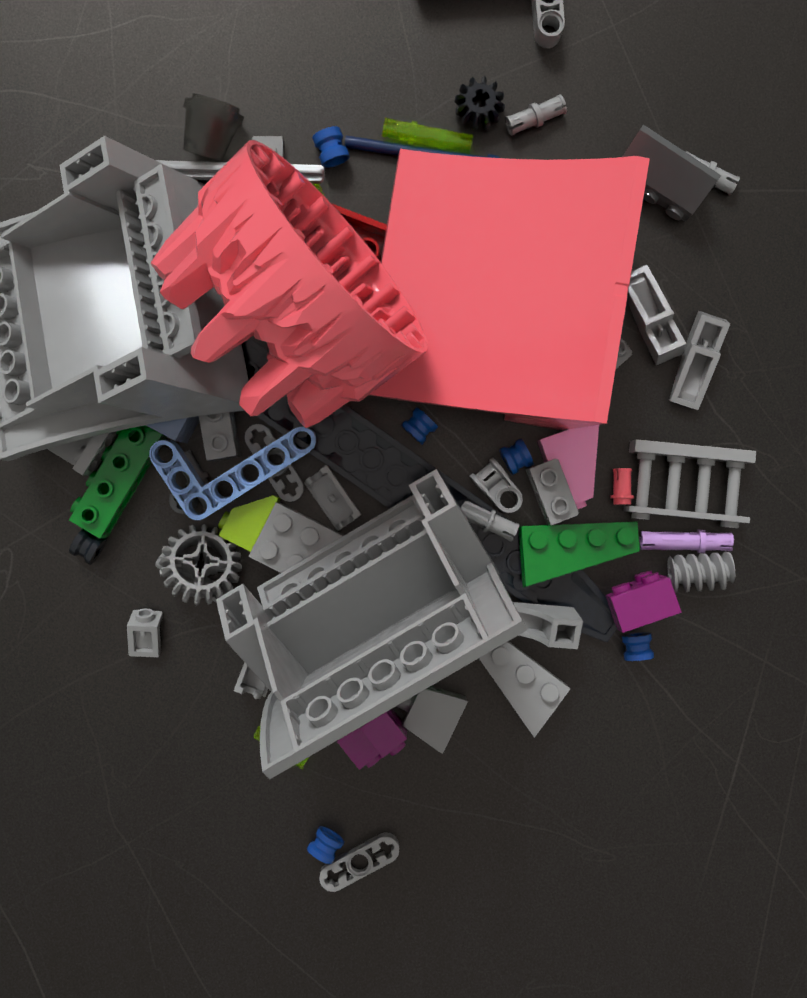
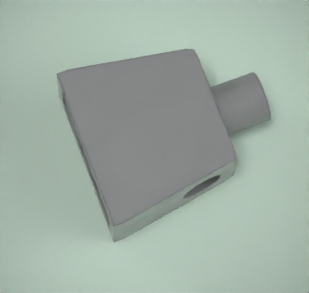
M430 686L396 707L406 711L402 725L443 754L468 701L464 695Z

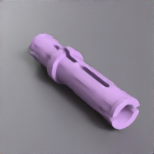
M697 530V532L641 531L640 536L642 537L639 538L641 550H697V553H705L712 550L732 551V546L734 545L732 532L711 533L705 532V530Z

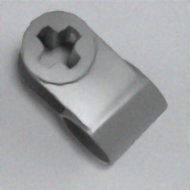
M493 457L489 459V464L477 474L472 473L469 475L478 489L488 497L500 512L505 514L513 513L521 507L523 501L521 492ZM492 472L495 473V474H494L492 477H490L487 481H484V479H485L487 476H489ZM511 492L515 495L516 504L513 508L502 506L500 502L502 493Z

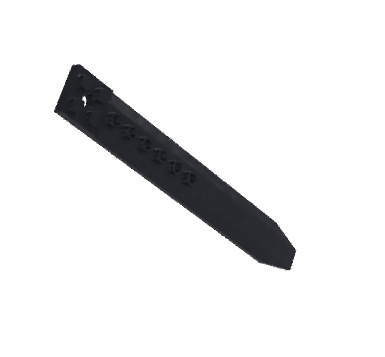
M249 338L241 345L246 368H249L251 365L254 366V374H256L268 362L267 354L269 351ZM287 395L257 416L283 435L297 427L303 426L291 411ZM343 405L321 422L309 427L316 435V445L309 453L389 509L413 495L409 487L411 483L437 469L347 405ZM300 431L295 434L294 442L305 449L310 446L311 437L307 432ZM437 469L460 508L465 501H469L490 512L495 510ZM495 510V511H496L495 514H497V515H499V516H501V517H503V518H505V519H508V518L505 517L503 514H501L500 512H498L497 510ZM469 522L499 571V576L508 592L524 603L574 607L583 620L581 633L605 642L610 640L617 628L606 596L583 570L523 587L519 528L516 536L513 535L514 539L510 542L490 531L483 532L482 527Z

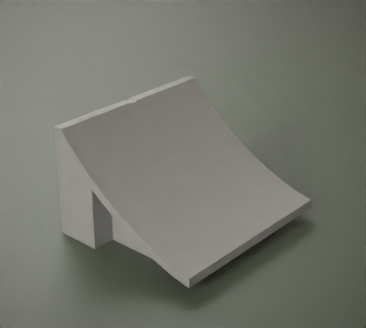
M106 136L101 137L60 164L64 194L35 212L0 222V460L11 461L51 447L119 430L202 415L244 411L239 405L241 390L249 380L242 345L240 344L211 363L194 359L191 355V347L198 334L225 306L221 295L217 294L213 287L187 308L180 309L164 299L160 293L164 280L150 264L164 242L198 206V192L205 184Z
M437 469L409 485L413 493L409 498L258 586L257 589L262 605L244 584L237 586L216 599L225 641L271 691L266 699L260 724L262 772L269 779L279 775L528 630L499 576V571Z

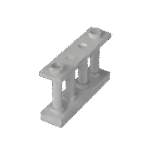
M637 439L630 441L629 453H636L637 459H640L636 506H624L623 512H632L631 518L650 520V514L717 520L721 521L720 527L739 528V523H750V517L737 516L741 469H745V464L755 463L756 451ZM656 455L667 456V462H670L665 509L648 507L652 460H655ZM685 458L697 459L696 465H699L695 512L677 510L682 463H685ZM715 461L726 462V467L729 468L725 515L707 513L711 467L715 466Z

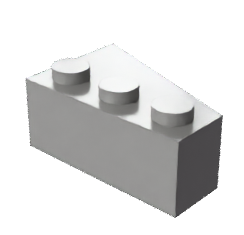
M508 641L479 659L535 738L570 691V688L565 682Z

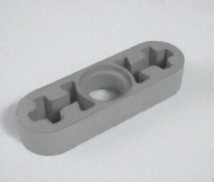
M254 424L245 432V442L252 454L263 449L259 443H252L251 440L255 437L254 431L266 433L267 436L263 440L267 446L276 441L271 430L262 424ZM280 448L270 450L269 456L277 454L281 456L284 462L285 454ZM292 464L268 478L279 497L285 501H297L304 494V483ZM288 468L291 474L286 475L287 479L291 483H298V487L295 489L297 493L295 496H292L290 493L284 494L283 490L286 488L284 481L280 479L276 482L274 477L283 475Z
M384 832L335 857L332 864H324L321 868L319 877L321 886L327 891L336 892L390 864L399 855L398 839L395 835ZM385 841L387 845L393 844L390 854L381 851L376 854L377 861H373V855L369 848H372V852L375 853L381 849V842ZM361 854L368 859V865L364 869H356L352 866L351 859L355 855ZM342 862H346L347 871L339 874L337 882L333 879L327 880L329 870L337 873L343 870Z

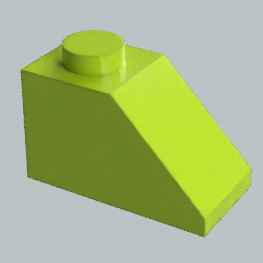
M272 495L233 508L230 513L226 511L218 525L222 529L219 536L251 552L275 503L280 502L281 498Z

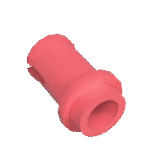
M614 468L613 495H610V499H613V505H631V499H634V495H631L632 469Z

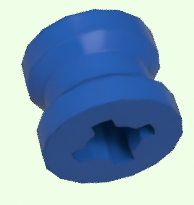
M416 407L412 412L413 416L409 420H405L401 426L416 441L423 445L429 432H434L438 426L423 411Z
M522 439L515 441L514 445L509 448L503 447L499 449L511 475L518 473L519 469L524 466L530 467L534 465L531 454Z
M639 632L621 636L622 642L626 646V651L623 654L625 661H642L654 658V651L650 649L652 633Z
M320 826L316 831L317 837L315 841L309 843L307 850L317 860L325 864H332L335 860V852L337 849L342 848L345 841L336 832Z

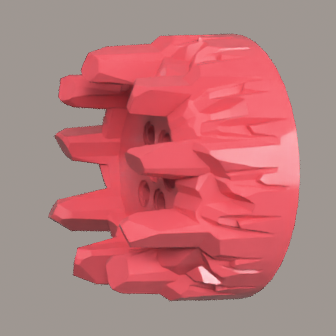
M249 140L198 192V206L169 236L150 263L164 280L160 293L164 299L180 309L187 308L213 287L217 294L222 297L225 306L198 334L191 347V355L194 359L207 363L214 362L252 336L255 339L267 342L269 348L267 354L268 362L241 390L239 405L250 416L260 415L287 395L291 411L305 428L321 422L349 401H362L428 349L425 332L414 310L391 275L364 240L306 177L274 150L255 140Z

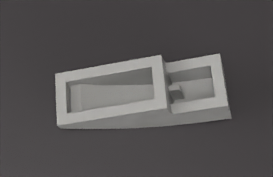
M648 265L631 271L627 302L655 364L659 365L684 354L686 342L673 320L674 312Z
M698 311L674 380L669 399L671 402L699 410L721 356L719 351L731 324L726 319Z

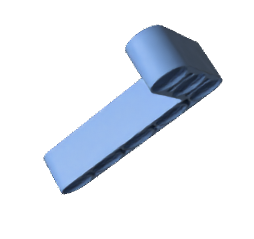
M297 427L206 485L181 447L173 440L155 442L150 448L149 457L185 514L193 520H201L309 453L316 445V435L309 427ZM300 431L307 432L311 437V444L305 449L297 447L294 442L295 434ZM162 445L169 446L173 451V457L169 462L162 461L159 457V449ZM272 448H280L284 452L285 460L282 464L275 465L269 460V452ZM247 464L255 465L258 468L259 476L257 480L249 481L244 477L243 469ZM179 471L186 472L189 475L190 483L186 488L180 487L175 481V476ZM220 481H227L232 485L233 493L231 496L224 497L219 494L217 486ZM195 497L203 498L206 501L207 509L204 513H198L193 509L192 501Z

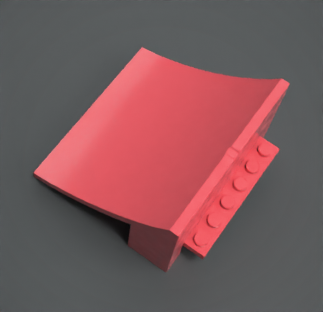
M400 149L381 263L398 285L418 317L428 341V349L369 395L439 406L505 414V421L556 430L607 424L650 158L629 156L567 160L505 159Z

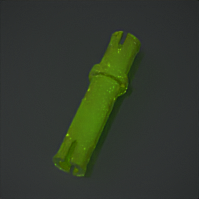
M386 117L382 131V137L407 141L408 145L414 146V143L424 144L470 154L473 139L472 134L420 125L418 121L413 120L412 123Z

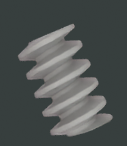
M724 552L721 556L719 553H711L709 557L705 553H700L698 557L694 554H688L686 558L680 554L676 555L674 559L671 556L668 557L667 572L675 593L678 592L679 584L683 585L685 592L690 591L691 583L695 584L697 591L702 590L703 583H706L708 589L713 591L715 582L719 583L721 590H725L727 581H730L732 584L735 581V564L730 552Z

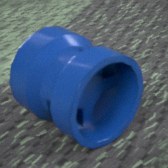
M328 127L313 135L312 139L315 147L321 152L319 159L324 168L338 166L350 158L347 147L342 145L343 135L340 127Z

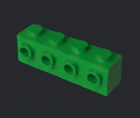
M146 425L116 432L119 435L113 446L109 445L103 452L101 457L103 463L98 472L93 471L86 482L88 488L83 497L79 496L70 509V512L73 514L69 521L100 539L109 537L152 464L149 457L151 446L155 442L167 439V436Z

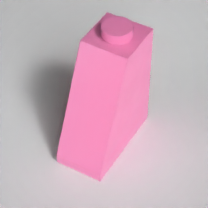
M599 425L568 429L537 441L544 463L553 459L559 460L577 509L586 507V500L593 498Z

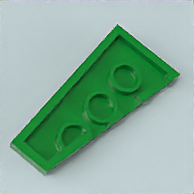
M637 522L519 527L523 587L640 551Z

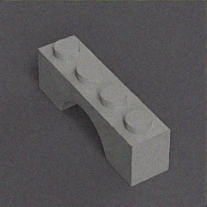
M513 602L528 629L518 636L537 640L547 647L578 649L583 620L574 607Z

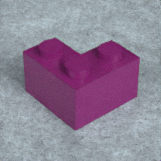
M646 571L634 576L635 581L612 587L613 593L605 595L616 628L622 633L682 613L670 577L659 575L658 572Z
M391 709L337 740V743L360 770L365 765L368 768L372 767L389 753L391 756H394L406 745L404 741L407 739V729L402 725L400 717Z

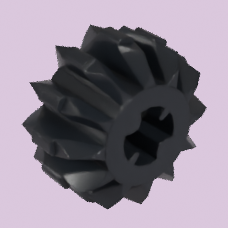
M485 76L482 77L481 83H477L476 79L472 77L469 80V86L462 84L459 88L461 94L456 95L454 100L459 105L455 109V113L457 116H463V126L471 121L473 122L472 128L474 131L478 129L479 123H482L486 130L490 128V121L498 123L500 120L499 113L504 112L505 104L501 102L504 99V92L496 91L498 86L496 81L487 85V78ZM476 100H481L480 104L485 102L484 107H478L479 103L477 105L474 104Z

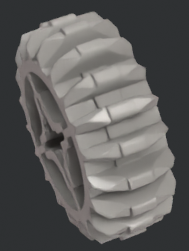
M205 524L201 526V531L197 532L194 525L189 526V534L180 529L178 530L179 539L172 536L169 537L168 543L170 546H163L162 553L165 556L159 558V565L164 567L160 570V577H168L164 581L165 588L175 586L172 590L174 597L178 596L181 592L184 593L182 598L184 603H187L191 596L195 597L194 604L196 606L200 604L201 598L204 597L208 605L212 604V595H215L216 598L224 595L222 590L226 592L233 589L231 583H238L239 576L236 573L242 569V565L237 562L241 559V553L233 552L236 549V544L232 542L226 544L228 540L217 536L219 530L217 527H214L211 533L207 532ZM198 545L194 553L183 554V557H178L186 548ZM207 546L218 551L224 561L220 560L219 557L210 555ZM202 553L204 568L202 569L201 576H199V568L196 567ZM177 569H182V572L191 574L194 578V584L184 580L177 572ZM224 572L217 581L203 585L204 579L207 576Z

